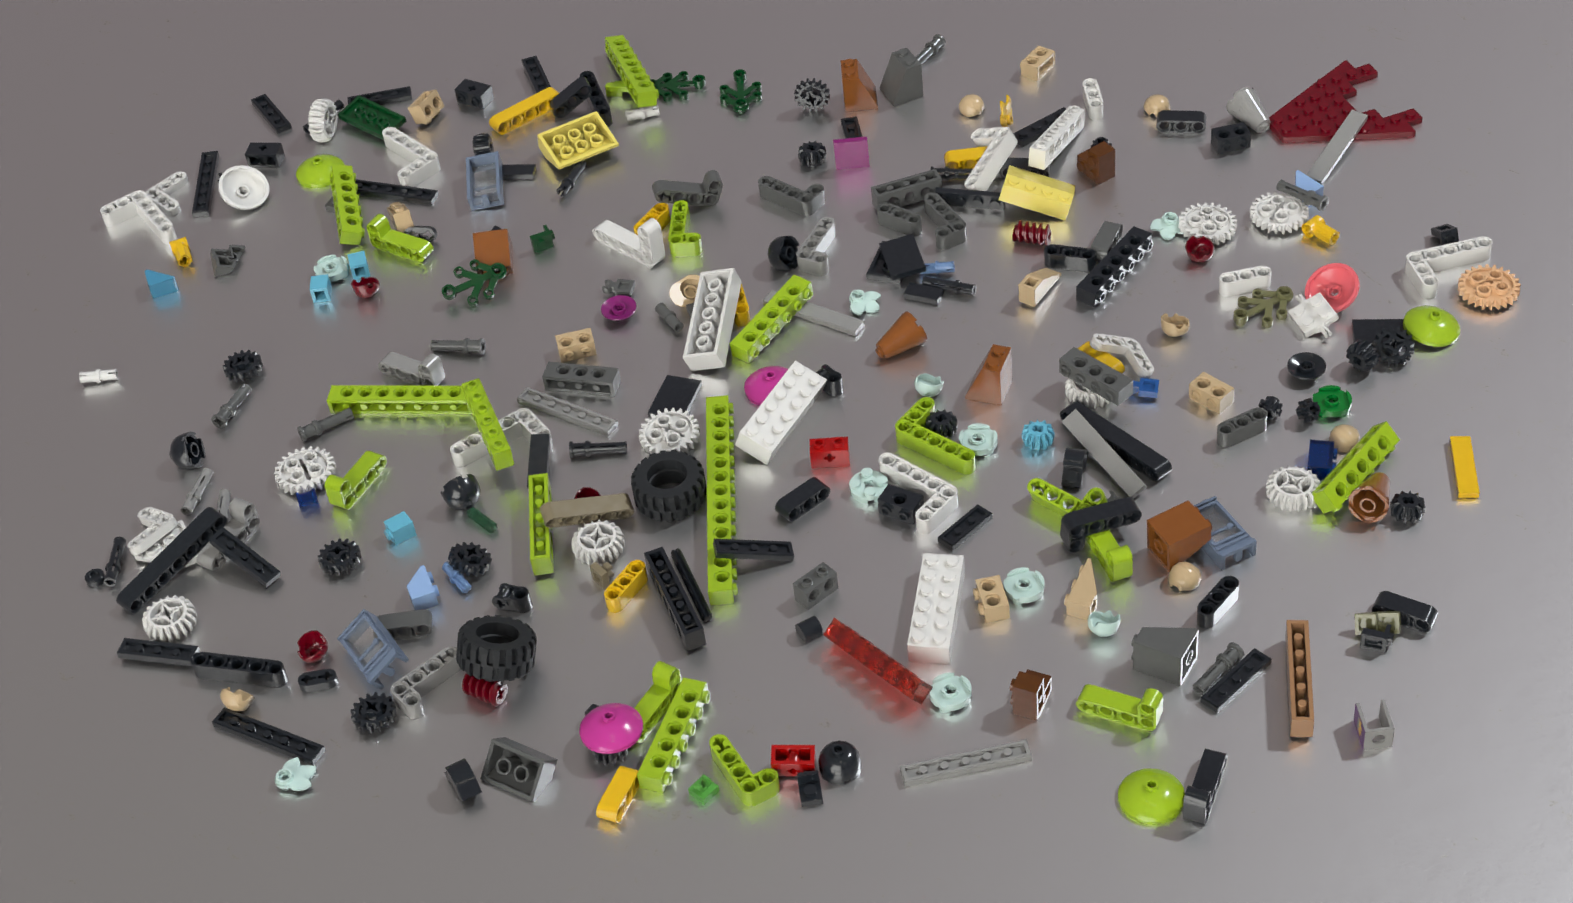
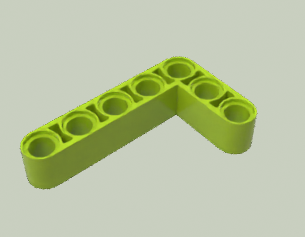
M923 397L919 399L896 422V441L899 444L962 474L969 475L975 472L976 462L973 450L926 429V417L930 415V412L935 413V402L932 398Z

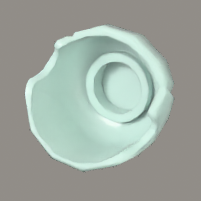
M926 373L919 374L914 381L915 389L920 395L926 397L938 395L944 384V381L941 382L940 376L935 378L933 375Z
M1111 610L1105 613L1100 611L1092 612L1088 616L1087 621L1088 627L1093 633L1100 637H1109L1117 632L1121 619L1120 614H1117L1115 617Z

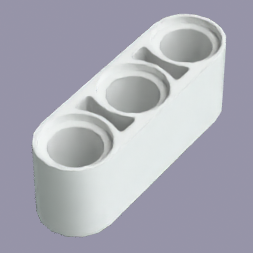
M1092 78L1085 79L1083 81V100L1088 117L1091 120H1100L1103 118V99L1098 82Z
M1267 266L1225 272L1219 277V294L1224 297L1252 293L1254 289L1266 290L1271 286V269Z

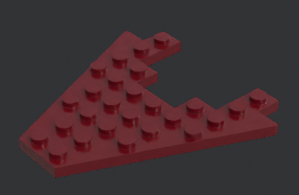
M1347 60L1343 61L1269 117L1271 121L1269 128L1282 143L1330 141L1351 110L1357 111L1346 100L1357 96V90L1353 85L1378 78V72L1370 64L1354 68ZM1414 108L1384 118L1375 109L1362 112L1368 115V119L1354 140L1415 137L1416 130L1412 126L1422 123L1423 117Z

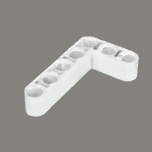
M387 127L382 131L385 146L411 162L397 173L400 185L416 187L440 171L441 167L436 152L394 127Z
M1009 127L979 128L971 134V139L977 147L987 146V149L964 183L967 190L987 191L1018 143Z
M144 191L132 192L104 205L100 209L106 226H115L139 215L164 244H170V241L177 240V235L171 221Z
M650 218L638 227V235L609 220L603 221L592 230L594 237L599 242L648 267H654L665 258L661 226L654 218Z
M1482 236L1410 252L1406 256L1405 273L1422 298L1433 299L1437 295L1438 278L1434 272L1490 259L1493 241L1489 237Z
M528 408L518 409L498 420L508 443L521 436H524L530 442L531 434H550L551 436L550 430ZM479 431L454 443L450 447L453 463L457 467H465L489 454ZM552 437L550 439V451L553 449Z
M883 453L879 456V470L889 481L906 490L923 495L924 500L927 501L915 514L917 532L920 534H930L957 509L958 490L955 486L892 453Z

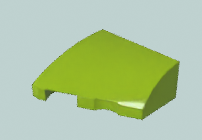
M622 80L609 82L605 85L606 97H622L623 92H628Z

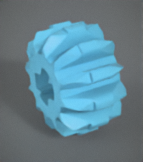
M1038 419L1036 422L1029 421L1028 425H1024L1021 433L1025 447H1030L1031 450L1037 449L1039 451L1042 448L1047 450L1048 446H1052L1055 438V432L1051 424H1047L1045 420L1039 422Z

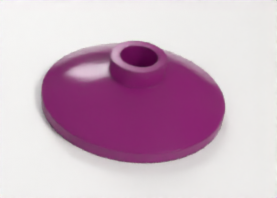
M613 296L602 304L601 313L609 320H624L635 313L637 305L635 300L629 296Z

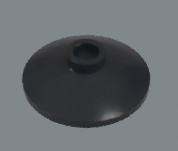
M1302 352L1293 355L1288 360L1287 368L1290 374L1296 378L1312 380L1319 378L1325 373L1326 362L1317 354Z

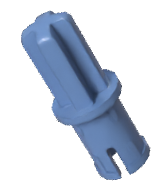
M954 261L925 263L926 272L920 274L936 273V275H939V273H954Z
M448 561L445 562L442 570L449 576L450 582L456 584L463 593H468L471 590V585L465 579L464 573L460 574L459 569L453 570V565H449Z

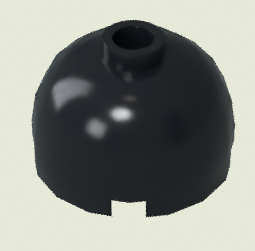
M780 236L770 243L767 254L769 262L773 267L781 271H791L792 268H797L796 253L799 243L793 236Z
M195 432L183 433L177 436L171 443L169 455L179 468L190 470L203 466V463L200 464L201 458H205V448L201 438L197 439L194 436L196 435Z
M467 474V478L458 476L443 486L444 492L441 491V495L449 507L455 510H470L475 506L480 497L481 489L474 475Z
M841 740L833 741L827 744L820 752L818 766L825 781L831 784L842 785L844 781L850 779L853 781L859 776L862 769L859 751L852 744Z

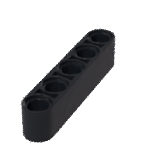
M584 71L580 74V77L587 78L592 88V94L587 98V102L592 112L597 111L607 127H610L613 122L610 107L594 73Z
M197 652L190 658L195 675L200 679L275 688L282 687L288 682L284 665L278 660L210 652Z

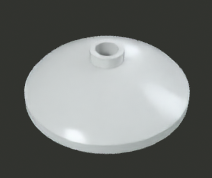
M240 165L227 169L221 175L218 184L222 199L228 205L240 210H252L260 207L267 200L269 194V184L266 177L260 171L250 166Z

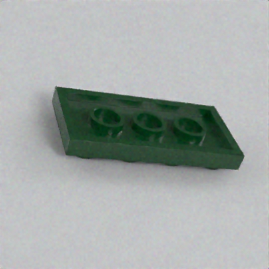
M357 96L337 114L340 120L384 140L382 131L385 128L394 127L399 129L407 122L405 116L362 96Z

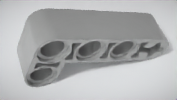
M832 217L821 218L797 251L799 271L817 276H824L829 273L828 255L824 252L836 236L835 221Z
M389 352L378 364V368L383 374L413 385L438 386L445 379L442 361L433 353H430L421 362L395 352Z
M234 498L229 505L232 519L224 528L245 543L259 528L260 519L254 504L240 498ZM210 542L197 556L198 565L215 572L229 560L227 556L211 545Z
M456 647L444 648L392 684L390 690L395 705L408 718H421L425 713L421 697L461 670L456 661Z

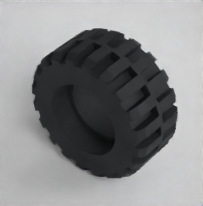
M663 450L658 454H650L649 458L645 457L641 464L638 463L631 476V486L636 507L646 517L650 519L655 518L656 521L662 522V520H666L667 522H673L675 519L679 521L685 516L689 517L693 515V511L697 512L706 499L707 486L702 464L691 454L688 456V453L683 451L671 450L666 452V450ZM667 483H680V485L669 489L658 488Z
M501 615L476 617L473 620L467 621L459 629L456 661L469 676L473 675L476 679H486V681L490 682L520 679L527 675L534 667L537 637L533 629L519 619L515 620L508 616L501 617Z

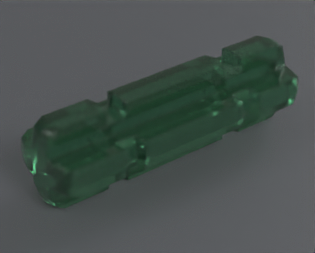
M472 507L467 511L468 517L489 533L497 531V523L478 509Z

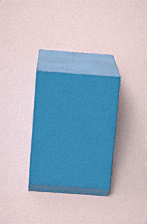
M145 270L153 299L179 290L174 276Z

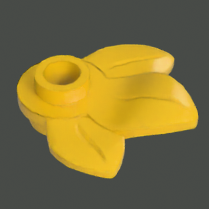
M1006 95V103L1000 101V123L1002 127L1010 128L1011 124H1013V116L1009 95Z

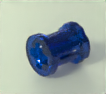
M314 488L305 493H295L300 509L310 504H319Z

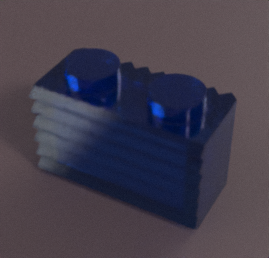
M1310 439L1307 471L1311 470L1312 474H1316L1320 481L1324 480L1336 467L1337 462H1333V460H1337L1338 448H1334V441Z

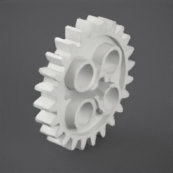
M1274 191L1273 195L1267 192V196L1261 195V199L1256 198L1255 202H1252V206H1250V219H1252V223H1256V227L1261 226L1262 231L1268 229V233L1274 231L1275 234L1278 231H1281L1282 234L1285 231L1292 233V229L1298 231V227H1302L1303 223L1307 222L1309 207L1305 205L1303 200L1289 194L1284 195V192L1278 194Z
M1204 202V205L1201 206L1197 203V207L1191 205L1190 209L1185 208V212H1181L1178 228H1180V233H1184L1183 237L1189 236L1190 239L1192 236L1196 238L1205 236L1212 243L1214 242L1216 245H1219V241L1225 243L1226 239L1231 240V236L1235 235L1237 230L1236 216L1232 215V211H1227V207L1220 208V204L1214 206V203L1207 205Z
M665 408L664 413L658 410V415L651 414L652 419L645 418L646 424H641L642 429H639V440L645 453L658 454L663 450H666V452L677 450V452L689 453L688 448L694 449L693 444H698L697 438H700V428L697 419H694L693 414L689 415L688 411L683 413L681 408L677 412H675L674 408L669 412Z
M310 446L308 450H305L304 447H302L301 451L295 449L294 454L288 452V457H282L283 462H277L278 466L275 467L276 472H274L275 480L280 490L284 489L285 493L290 491L291 495L297 492L298 496H300L302 492L308 495L311 490L316 493V488L322 490V485H325L327 477L336 474V465L330 452L326 453L325 449L320 451L319 447L313 450L312 446ZM301 461H302V462L304 463V465H305V468H306V471H307V473H308V475H309V477H310V480H307V478H306V476H305V472H304V470H303V468L301 467V464H300Z

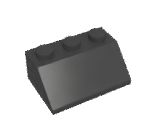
M506 737L493 738L480 779L531 802H535L552 780L558 759Z

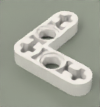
M176 172L148 189L145 193L163 213L168 216H176L181 212L178 201L169 195L188 183L187 175L185 172Z
M1105 334L1093 335L1090 341L1092 348L1101 352L1124 354L1139 377L1150 379L1154 372V367L1136 340Z
M153 507L142 509L137 516L141 523L148 526V528L132 539L127 547L132 555L143 553L176 527V519L172 514Z

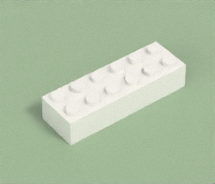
M734 268L700 273L683 359L691 371L725 367L742 283Z
M795 360L739 432L735 446L768 465L821 395L827 379Z
M923 553L907 644L909 662L950 665L965 574L964 555Z

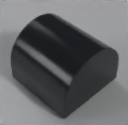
M812 616L795 625L796 632L805 643L824 635L822 626L816 616Z

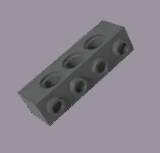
M933 169L871 187L872 204L877 210V205L882 202L903 207L923 201L926 194L935 193L936 187L942 188V178L937 170Z
M1075 347L1059 359V373L1117 406L1133 394V379Z
M548 362L542 376L545 390L614 397L621 383L619 368Z

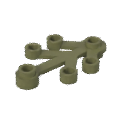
M1281 286L1277 291L1254 289L1252 291V298L1246 296L1239 297L1238 306L1240 308H1247L1249 305L1257 306L1249 310H1235L1233 315L1234 322L1240 326L1245 325L1248 318L1265 310V314L1262 317V326L1265 328L1272 327L1273 305L1279 302L1280 305L1276 311V318L1285 320L1288 314L1286 309L1287 302H1290L1294 297L1292 289L1287 286Z

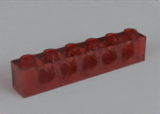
M834 618L824 632L823 636L922 705L932 690L933 686L838 619Z

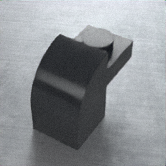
M1066 448L1063 459L1061 486L1082 488L1084 470L1086 471L1087 450Z
M465 758L445 767L446 772L444 773L446 778L452 783L458 799L462 802L482 792Z

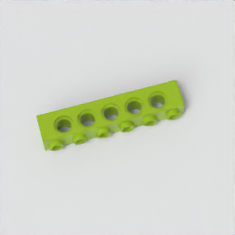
M332 164L330 182L339 243L360 245L361 238L365 236V229L362 228L363 217H360L361 206H358L359 195L357 194L358 185L355 183L356 173H353L352 166Z
M793 275L729 343L732 356L750 364L764 347L768 346L770 341L780 333L781 329L790 322L791 318L801 310L802 306L812 298V283L797 275Z
M477 378L462 383L465 400L496 471L515 465L511 448L480 379Z
M1387 421L1372 426L1319 486L1315 488L1316 490L1312 492L1315 503L1323 513L1331 511L1334 513L1343 507L1342 503L1349 499L1351 492L1363 483L1366 477L1375 472L1374 468L1385 461L1384 457L1395 450V445L1400 439Z
M548 473L529 475L530 561L534 576L554 573L553 529L545 526L540 512V507L544 503L552 502Z
M683 677L637 773L640 788L664 793L667 785L671 784L673 772L680 765V757L687 750L688 740L695 733L696 723L702 718L705 704L709 703L710 692L708 691L707 682Z

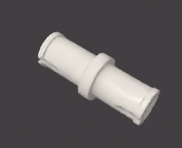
M658 105L625 111L627 121L640 118L644 120L646 117L660 115Z
M96 369V371L79 373L81 383H102V381L118 380L117 369Z

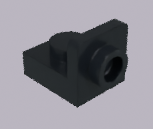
M1444 224L1431 228V234L1440 239L1441 245L1459 242L1457 227Z
M1387 624L1385 632L1363 628L1360 648L1386 653L1387 646H1392L1394 633H1391V625Z
M818 770L798 773L797 779L801 806L808 807L823 804Z

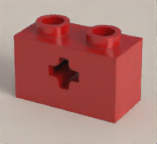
M848 436L810 439L811 468L850 466Z
M771 745V768L777 771L778 776H797L798 773L805 771H815V745Z

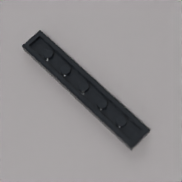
M218 151L202 152L192 209L193 218L210 216L219 160Z
M358 179L355 181L358 185L357 194L360 196L433 205L439 196L438 190Z
M225 707L212 721L213 726L287 756L298 757L300 761L313 766L326 751L325 746Z

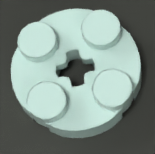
M327 255L317 261L318 265L314 266L315 276L328 274L331 283L349 276V264L344 256L340 258L336 257V255Z
M971 424L968 426V429L964 432L962 430L959 434V444L973 450L975 456L992 455L998 443L997 432L991 430L990 426L986 424Z
M863 468L861 472L855 474L849 481L851 496L861 503H868V500L878 502L877 499L888 485V478L881 472L874 471L871 468Z
M1026 567L1016 568L1007 574V578L1003 582L1006 596L1015 605L1039 600L1044 595V578L1036 570L1033 572L1029 571V568ZM1024 583L1025 585H1028V586H1027V587H1021V584Z
M949 672L935 677L932 681V685L929 688L930 700L941 712L948 713L959 710L971 703L972 687L970 681L965 676H954V673ZM947 690L956 691V692H954V693H952V694H948V693H947Z

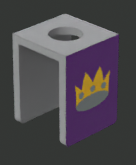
M1381 700L1379 720L1382 728L1375 729L1367 728L1360 703H1355L1354 724L1363 750L1392 747L1395 728L1385 700ZM1376 736H1384L1380 741H1373V738Z

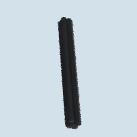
M681 549L672 550L671 557L702 621L712 620V613Z

